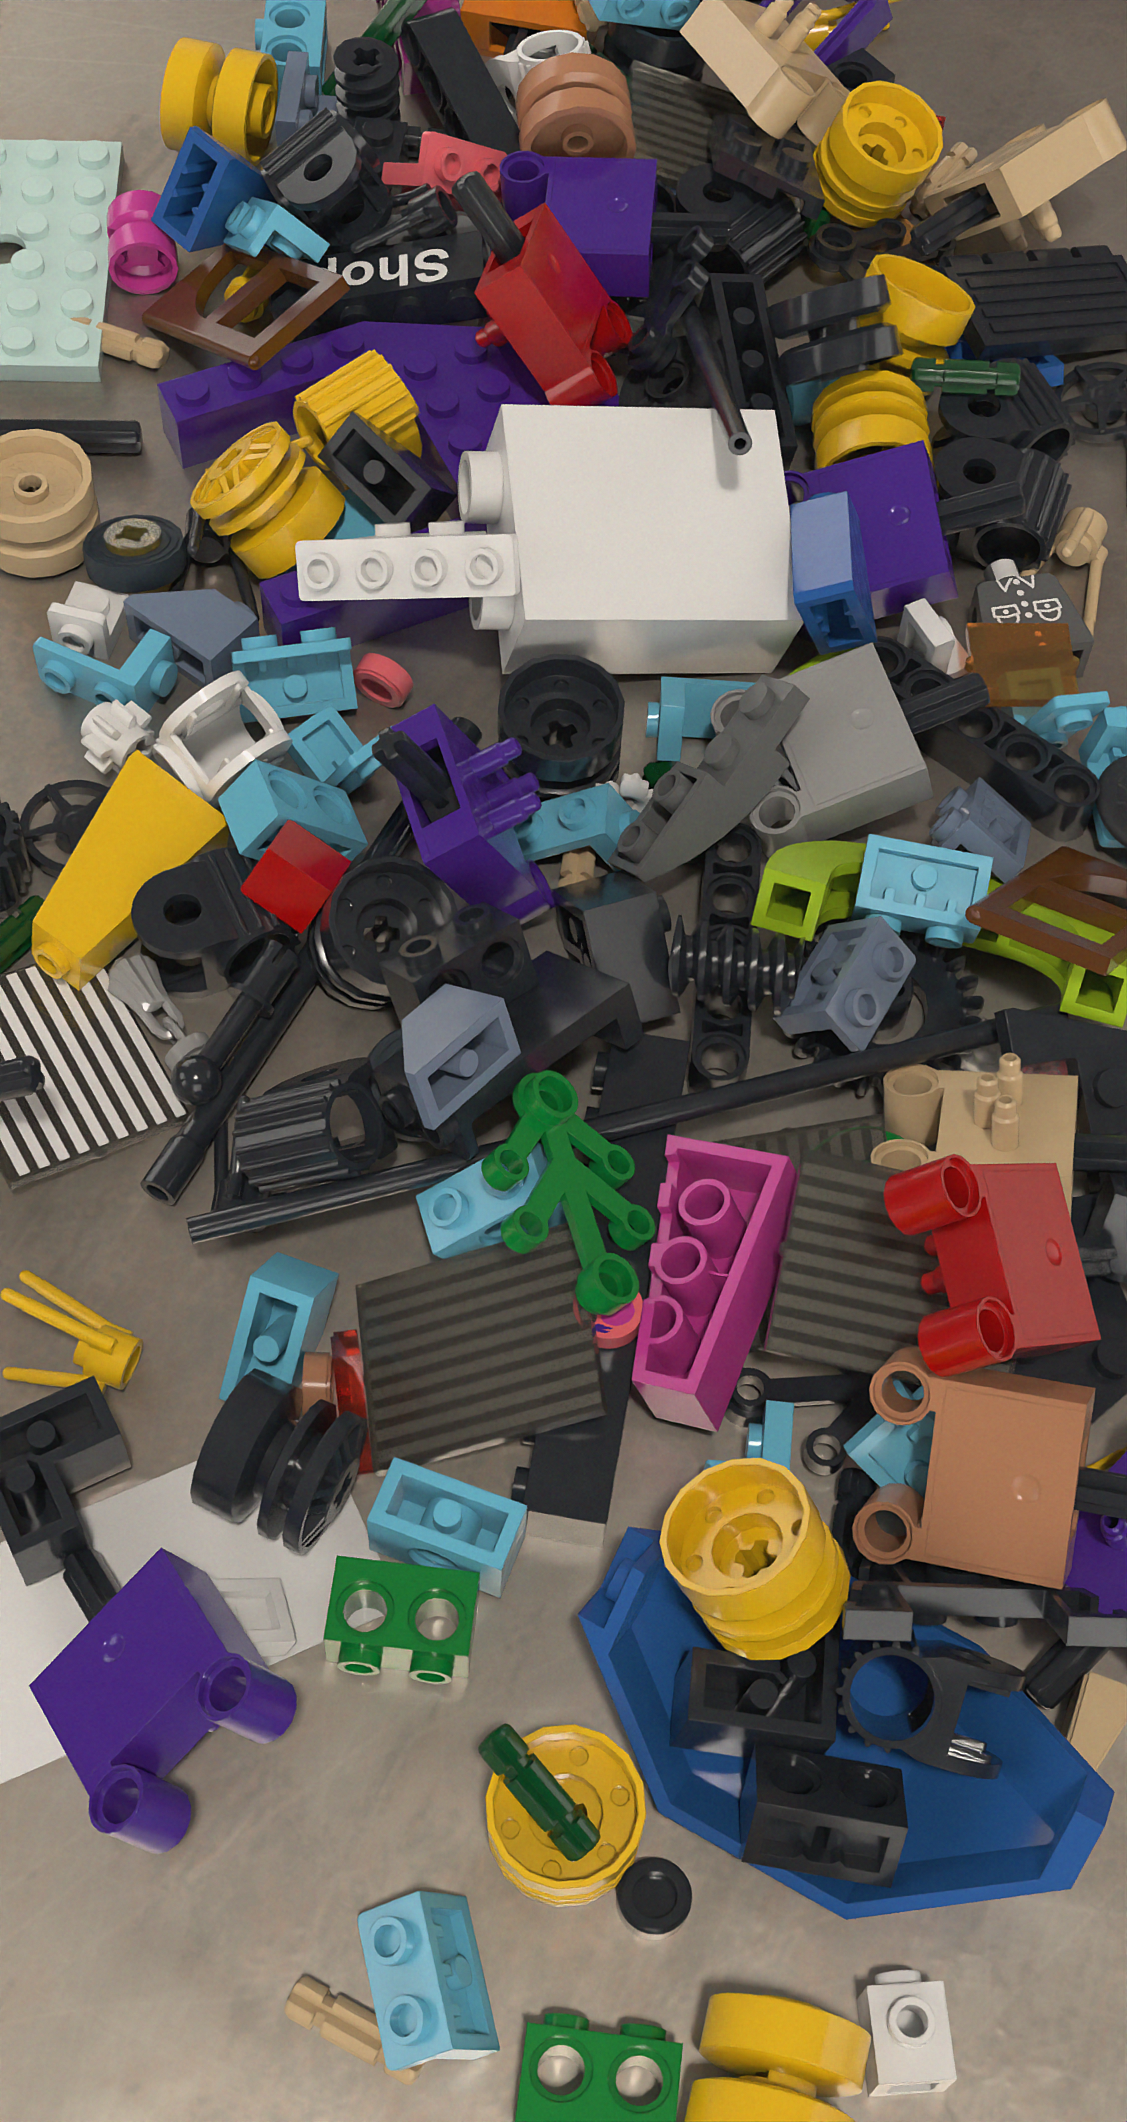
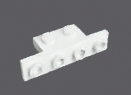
M458 520L429 522V533L411 534L410 522L375 524L374 536L354 539L298 541L295 545L299 598L302 601L515 596L521 591L518 538L513 533L486 534V531L465 532L464 521Z

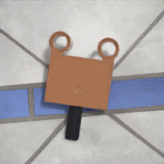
M905 1347L894 1352L872 1378L869 1387L870 1401L875 1411L884 1420L896 1425H911L922 1420L929 1411L936 1412L925 1501L914 1488L902 1483H889L878 1488L858 1512L852 1526L853 1540L858 1550L868 1560L878 1564H895L904 1559H910L1062 1590L1072 1568L1079 1511L1127 1519V1475L1085 1467L1096 1388L983 1368L949 1377H941L929 1369L923 1360L919 1347ZM907 1371L913 1373L920 1379L923 1385L924 1397L919 1400H910L901 1396L893 1385V1372ZM888 1510L896 1513L903 1520L907 1534L892 1536L884 1532L876 1520V1512Z

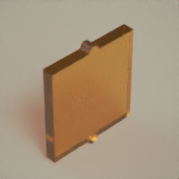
M1068 623L966 624L965 635L968 657L965 661L964 670L970 674L979 673L983 677L990 696V702L985 707H1043L1056 696L1079 694L1076 671L1080 660L1073 656Z

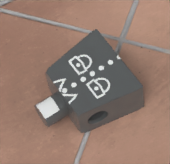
M1000 559L988 565L983 573L985 582H981L975 587L967 619L974 673H979L983 677L988 691L997 690L996 683L1004 675L1058 670L1060 680L1083 677L1094 638L1056 576L1049 573L1020 576L1016 563L1011 559Z

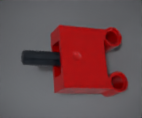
M468 172L460 177L451 188L452 194L492 250L475 290V295L486 309L487 315L493 320L486 323L484 328L476 332L475 340L480 347L486 348L491 344L501 347L509 342L544 390L550 405L599 406L615 397L618 393L617 381L606 358L627 347L633 336L632 328L623 310L607 294L545 202L513 221L479 172Z
M952 1154L891 1175L888 1178L884 1188V1201L889 1218L895 1227L903 1234L910 1236L932 1230L933 1235L926 1237L924 1248L930 1256H938L940 1266L922 1276L921 1287L929 1295L940 1292L947 1293L950 1308L930 1313L924 1316L919 1323V1349L923 1360L932 1372L941 1377H949L1004 1362L1008 1359L1043 1356L1101 1340L1085 1277L1106 1276L1111 1272L1110 1260L1118 1258V1253L1114 1245H1105L1101 1236L1075 1237L1056 1163L970 1164L962 1156Z

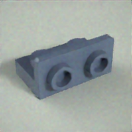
M288 51L275 117L277 147L325 107L328 110L336 111V103L338 101L336 96L319 95L318 75H310L309 52Z
M979 777L966 790L960 786L955 787L941 801L935 810L939 818L929 831V835L932 837L931 846L955 850L962 844L965 847L964 852L994 857L991 873L993 872L1004 883L1015 877L1024 868L1032 824L983 779Z
M882 916L828 925L799 973L794 1000L790 1001L782 1016L774 1014L772 1018L787 1035L832 1029L850 1051H863L866 1049L912 970L916 957Z

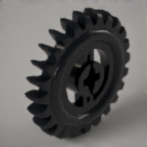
M851 916L847 918L846 922L853 921L851 920ZM826 924V926H825L824 929H823L822 935L824 934V932H825V930L827 929L828 925H831V924ZM901 930L899 938L915 955L916 962L865 1050L888 1045L876 1044L875 1041L889 1040L896 1037L903 1030L914 992L923 1004L925 1022L917 1033L908 1039L983 1021L977 1016L983 1010L984 998L982 996H972L978 985V976L973 974L958 979L965 969L966 956L960 955L945 963L944 959L948 948L935 946L928 949L925 947L924 934L916 933L911 939L905 938L904 931ZM814 938L812 942L805 940L804 957H802L800 971L818 943ZM832 1029L788 1035L783 1030L787 1037L798 1039L794 1053L800 1058L815 1056L813 1063L855 1053L848 1049ZM975 1049L918 1064L927 1065L935 1070L960 1071L961 1059L972 1056ZM888 1071L851 1080L855 1082L856 1094L866 1096L870 1087L876 1086L881 1097L884 1098L883 1078ZM848 1081L834 1084L833 1086L841 1088Z

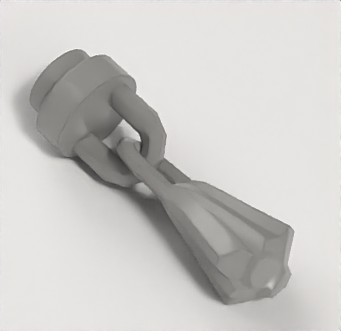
M141 953L120 957L115 960L108 973L109 986L107 991L131 1007L152 1034L162 1040H170L173 1047L165 1057V1064L172 1072L174 1066L182 1058L199 1054L209 1040V1036L205 1032H196L188 1036L184 1033L185 1023L183 1015L170 1000L162 984L156 962L148 956H143ZM161 1006L169 1015L162 1019L163 1027H161L151 1013L158 1010Z

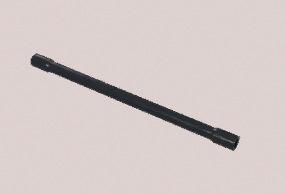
M454 717L451 720L476 746L482 739V732L475 723L464 717ZM403 800L400 801L358 865L370 859L401 856L414 836ZM306 943L297 955L301 960V964L293 971L271 1004L274 1008V1013L270 1018H264L259 1015L255 1017L220 1069L223 1083L218 1096L210 1103L194 1108L179 1132L169 1139L141 1181L142 1189L155 1200L166 1205H173L203 1161L205 1150L238 1102L239 1097L242 1096L317 983L318 979L311 969Z

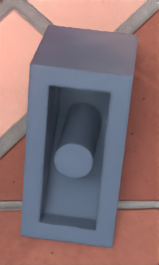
M215 589L131 594L123 601L130 639L139 644L149 629L170 636L174 662L178 667V672L201 688L233 672L230 652L243 651L241 639L260 636L259 622L254 612L240 601L233 602Z
M444 984L402 1019L404 1070L425 1128L435 1130L521 1054L509 1013L502 997Z

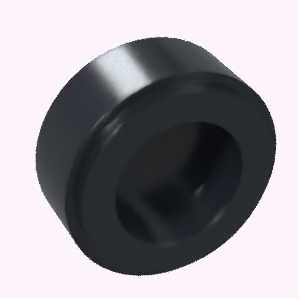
M657 1857L645 1858L632 1864L621 1877L616 1894L617 1912L622 1923L636 1936L648 1940H660L675 1934L685 1923L692 1905V1889L685 1873L671 1861Z

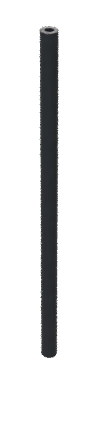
M693 298L679 320L728 448L735 455H744L750 451L752 439L695 298Z

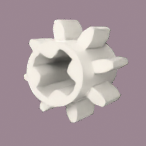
M117 699L112 703L103 702L97 705L88 713L81 727V735L83 737L81 743L89 749L84 758L104 774L109 772L111 768L119 774L128 757L136 750L150 758L153 745L155 744L153 737L155 732L147 725L152 717L132 700L125 706Z

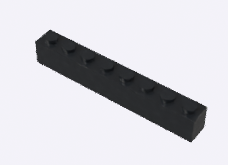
M644 1034L645 1037L627 1050L611 1044L610 1053L598 1051L592 1089L602 1090L599 1108L587 1106L585 1119L681 1096L687 1069L690 1041ZM677 1124L608 1141L611 1144L623 1147L634 1160L635 1173L633 1177L615 1191L631 1204L640 1205L650 1213L655 1223V1234L650 1240L634 1251L622 1249L614 1242L610 1235V1220L591 1205L606 1253L617 1254L633 1267L638 1277L639 1293L642 1300L647 1298L651 1270L648 1267L651 1244L656 1243L661 1213L657 1208L660 1183L666 1182L668 1160L665 1156L667 1135L675 1136ZM568 1223L564 1225L562 1234L571 1232ZM574 1242L561 1245L559 1255L577 1251ZM581 1262L570 1263L567 1274L582 1270ZM577 1283L552 1289L549 1300L575 1293ZM575 1304L547 1312V1319L555 1320L575 1314ZM576 1325L556 1330L554 1341L579 1334ZM638 1335L630 1343L619 1348L604 1349L586 1343L538 1357L536 1367L596 1351L597 1362L535 1380L546 1382V1386L599 1372L601 1383L544 1398L542 1404L530 1402L527 1413L602 1393L604 1404L525 1425L523 1443L534 1445L530 1468L517 1466L511 1500L527 1505L526 1535L603 1549L632 1384ZM542 1340L541 1345L552 1341Z

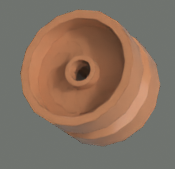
M571 52L550 57L530 69L518 86L515 101L517 123L520 129V151H532L541 156L634 159L637 146L631 118L630 93L625 76L612 62L594 54Z

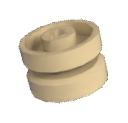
M42 429L12 431L1 435L0 568L10 574L36 578L56 576L79 566L84 561L82 548L87 533L101 523L89 458L79 444L61 433Z

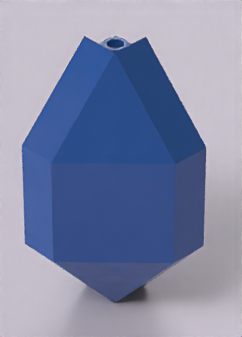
M628 1526L601 1587L577 1615L658 1812L741 1859L740 1799L751 1758L670 1746L675 1674L692 1647L720 1651L727 1650L709 1631L703 1619L693 1608L692 1602L682 1592L665 1567L659 1543L661 1531ZM852 1576L850 1577L847 1601H850V1589L853 1581H858V1579ZM843 1611L840 1615L838 1668H841L840 1651H848L853 1644V1640L843 1639L841 1636ZM912 1623V1629L918 1640H942L989 1655L980 1645L943 1625L929 1626ZM885 1655L868 1661L859 1669L853 1679L850 1691L858 1704L867 1711L880 1716H895L910 1710L918 1703L926 1689L928 1676L919 1665L905 1657ZM970 1685L967 1686L955 1733L988 1743L986 1750L1003 1761L999 1778L993 1780L970 1777L919 1762L902 1749H891L889 1753H886L884 1747L873 1743L866 1747L864 1738L857 1731L854 1733L848 1732L847 1716L838 1713L837 1704L836 1741L824 1755L902 1769L908 1832L891 1888L748 1864L846 1920L1068 1890L1074 1885L1106 1825L1115 1792L1023 1691H1011L1010 1697H1005Z

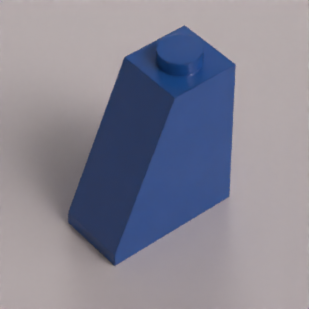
M193 126L188 130L151 221L190 253L224 244L223 241L229 232L225 228L226 221L241 201L248 203L251 197L278 203L269 190L260 170L199 127Z
M848 491L818 493L811 496L807 501L790 505L794 604L820 655L878 642L860 520Z

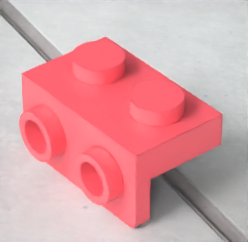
M425 131L422 134L418 164L384 162L381 180L386 186L401 189V193L412 191L425 183H428L431 188L436 185L441 186L451 199L455 210L464 211L452 194L451 188L454 183L466 173L477 171L482 175L501 203L499 166L507 154L503 151L434 131Z

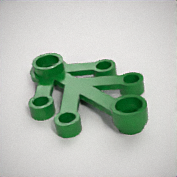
M549 1070L528 1074L516 1084L513 1091V1104L520 1118L506 1142L499 1145L484 1158L481 1164V1171L484 1179L491 1187L502 1192L510 1191L528 1175L529 1163L527 1157L540 1138L548 1163L525 1204L503 1220L500 1228L501 1236L506 1245L513 1251L520 1254L531 1252L548 1237V1221L561 1200L582 1266L575 1288L577 1300L591 1314L613 1315L636 1298L639 1291V1281L633 1267L625 1259L614 1253H606L591 1205L610 1220V1235L614 1242L624 1250H637L654 1236L655 1223L650 1213L640 1205L631 1204L615 1191L633 1177L635 1173L634 1160L627 1150L619 1145L608 1142L575 1114L578 1109V1096L572 1084L564 1076ZM571 1144L591 1158L589 1168L575 1158ZM502 1164H504L507 1167L509 1172L505 1170ZM521 1225L526 1228L529 1235L522 1229Z

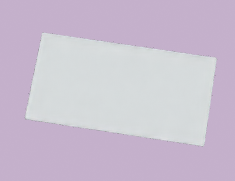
M197 1461L75 1511L90 1549L96 1550L100 1554L120 1589L161 1547L205 1571L210 1579L281 1578L296 1643L285 1656H261L267 1667L324 1642L323 1637L337 1555L380 1560L377 1552L369 1549L368 1531L350 1493L341 1510L331 1521L318 1542L306 1554H299L283 1546V1531L275 1539H267L258 1534L257 1519L261 1501L241 1522L229 1521L192 1503L190 1489ZM7 1541L0 1543V1784L66 1756L29 1685L89 1623L63 1580V1573L66 1568L26 1586ZM362 1608L355 1611L349 1617L347 1624L354 1629L384 1615L373 1608Z

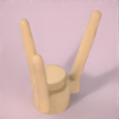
M1076 507L1066 514L1057 531L1049 558L1053 553H1057L1060 560L1068 565L1081 566L1086 562L1090 564L1083 621L1093 636L1102 567L1108 555V550L1102 545L1108 526L1105 518L1096 510L1088 507ZM1041 561L1039 569L1032 568L1022 571L1020 576L1037 574L1046 562Z

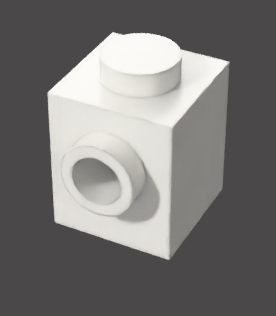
M897 1970L877 1974L875 1976L876 1985L866 1986L857 1999L860 2027L871 2035L865 2071L868 2097L944 2092L957 2080L944 1981L922 1982L920 1971Z

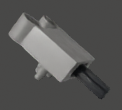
M872 642L778 679L794 684L810 700L780 742L785 758L790 762L789 768L799 791L796 792L786 786H773L749 813L752 827L760 837L761 850L764 855L770 858L773 853L785 846L801 842L826 840L933 798L928 769L913 734L987 706L990 702V696L983 677L979 673H971L898 702ZM736 689L728 691L721 695L713 704L710 716L716 736L722 733L738 710L740 699L746 690ZM780 820H792L783 828H770Z

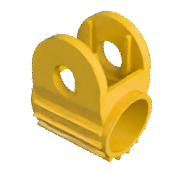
M375 349L367 351L295 396L297 401L294 402L293 417L300 438L308 435L313 437V445L305 449L313 461L323 470L329 471L331 469L317 456L352 411L359 413L421 458L422 443L414 419L420 414L419 408L401 378L393 370L392 365L388 364L383 355H379ZM336 475V477L342 482V485H343V487L345 488V490L350 489V488Z

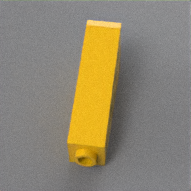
M136 750L132 753L32 921L31 954L38 966L54 979L63 978L80 991L137 937L133 927L131 908L136 893L147 880L165 870L188 863L202 853L214 849L227 848L230 829L225 816L193 791L187 789L185 785L140 751Z

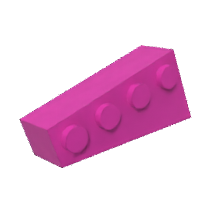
M668 1134L665 1156L668 1160L666 1182L660 1183L657 1208L661 1216L657 1243L651 1244L648 1264L652 1272L649 1298L643 1300L632 1382L656 1418L718 1432L784 1263L786 1249L789 1250L792 1240L788 1239L790 1228L797 1229L800 1219L793 1218L794 1207L805 1208L808 1198L797 1196L799 1184L802 1185L789 1156Z

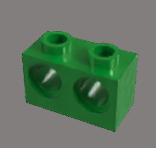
M337 1555L323 1637L326 1661L337 1662V1667L340 1670L355 1675H377L380 1673L381 1668L409 1671V1676L412 1679L429 1684H447L452 1681L453 1676L468 1678L479 1602L480 1572ZM362 1608L376 1609L385 1616L384 1622L378 1628L368 1632L357 1631L347 1624L349 1617L355 1611ZM434 1616L448 1618L457 1627L450 1637L443 1640H430L424 1637L418 1630L419 1626L426 1619Z
M564 2013L544 2014L543 2024L527 2022L515 2122H676L683 2043L666 2041L667 2031L665 2029L646 2024L627 2023L620 2025V2035L589 2031V2019ZM553 2056L568 2057L578 2065L582 2074V2083L570 2094H553L547 2091L539 2080L538 2069L541 2064ZM631 2066L646 2068L655 2076L658 2082L659 2096L648 2105H632L619 2094L616 2086L617 2075L625 2068Z

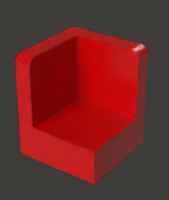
M287 820L241 886V892L302 934L330 896L352 861L296 822Z

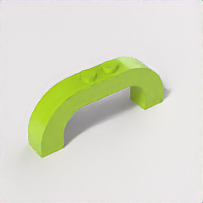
M809 841L792 844L777 850L772 854L765 866L751 925L800 939L806 937L805 940L812 942L820 924L829 920L852 916L866 844L847 841ZM990 875L987 895L1004 884L999 877ZM1036 903L1020 912L1099 944L1105 943L1115 935ZM982 927L974 943H962L966 947L1021 962L1048 976L1058 985L1062 993L1059 1011L1123 1028L1127 1015V959L1107 976H1103Z

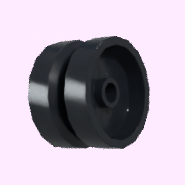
M884 274L832 285L765 308L772 337L790 340L808 336L810 341L784 351L778 358L784 387L819 379L820 383L836 380L842 376L869 370L872 364L904 354L896 325L883 322L861 327L860 324L861 320L885 312L892 304Z

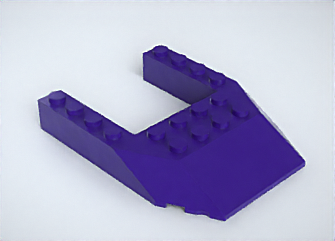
M362 321L287 344L258 370H252L231 361L157 384L163 431L182 469L217 459L233 443L265 423L277 421L289 436L297 434L293 417L294 402L297 401L295 396L367 351L375 349L379 355H383L388 364L392 365L393 370L401 378L419 408L420 414L414 419L422 443L420 459L457 495L461 455L464 451H486L501 404H550L544 390L512 345L508 342L501 347H497L494 344L486 348L480 347L475 340V334L484 327ZM618 393L615 397L599 406L619 407ZM458 496L446 509L451 519L449 521L461 520ZM464 523L465 532L486 531V534H488L487 524ZM429 527L412 532L411 534L429 533ZM297 570L259 582L264 629L267 635H277L278 646L302 643L300 631L335 627L337 639L350 637L351 646L353 647L469 608V597L302 601L299 598Z

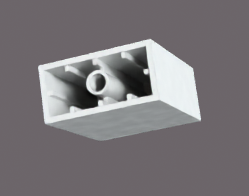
M501 404L486 451H464L461 455L458 471V505L460 517L464 523L487 524L488 534L513 533L518 538L520 593L515 596L469 597V610L473 628L475 630H498L502 673L511 674L530 659L553 653L579 655L601 665L609 674L772 673L804 623L794 604L791 519L775 410L740 409L752 439V447L744 455H735L728 448L714 409Z

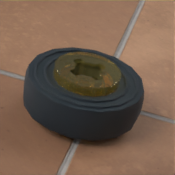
M135 514L110 519L98 524L89 531L83 542V557L89 578L99 587L115 592L138 593L158 589L177 579L183 573L187 564L186 544L181 529L170 520L153 515Z

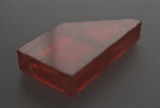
M357 1329L333 1332V1337H330L339 1416L345 1411H350L367 1419ZM369 1429L359 1461L357 1475L373 1473Z

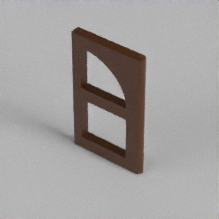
M224 243L142 314V322L146 326L249 369L258 370L350 290V287L343 275L262 248L258 255L253 257L234 250ZM237 264L260 271L206 318L203 317L205 305L210 295L221 280ZM287 281L310 289L255 338L232 329Z
M1061 846L966 909L965 916L972 924L1107 976L1127 959V910L1079 891L1102 893L1127 899V869L1070 847ZM1036 903L1115 935L1105 943L1099 944L1020 912Z

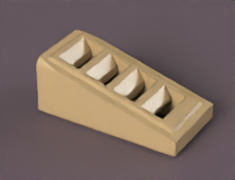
M1090 1671L1082 1677L1070 1693L1060 1733L1095 1771H1097L1127 1723V1685Z

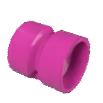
M127 191L115 197L108 206V269L112 280L120 288L134 294L148 295L159 293L170 287L178 273V253L175 240L151 221L161 195L153 191Z

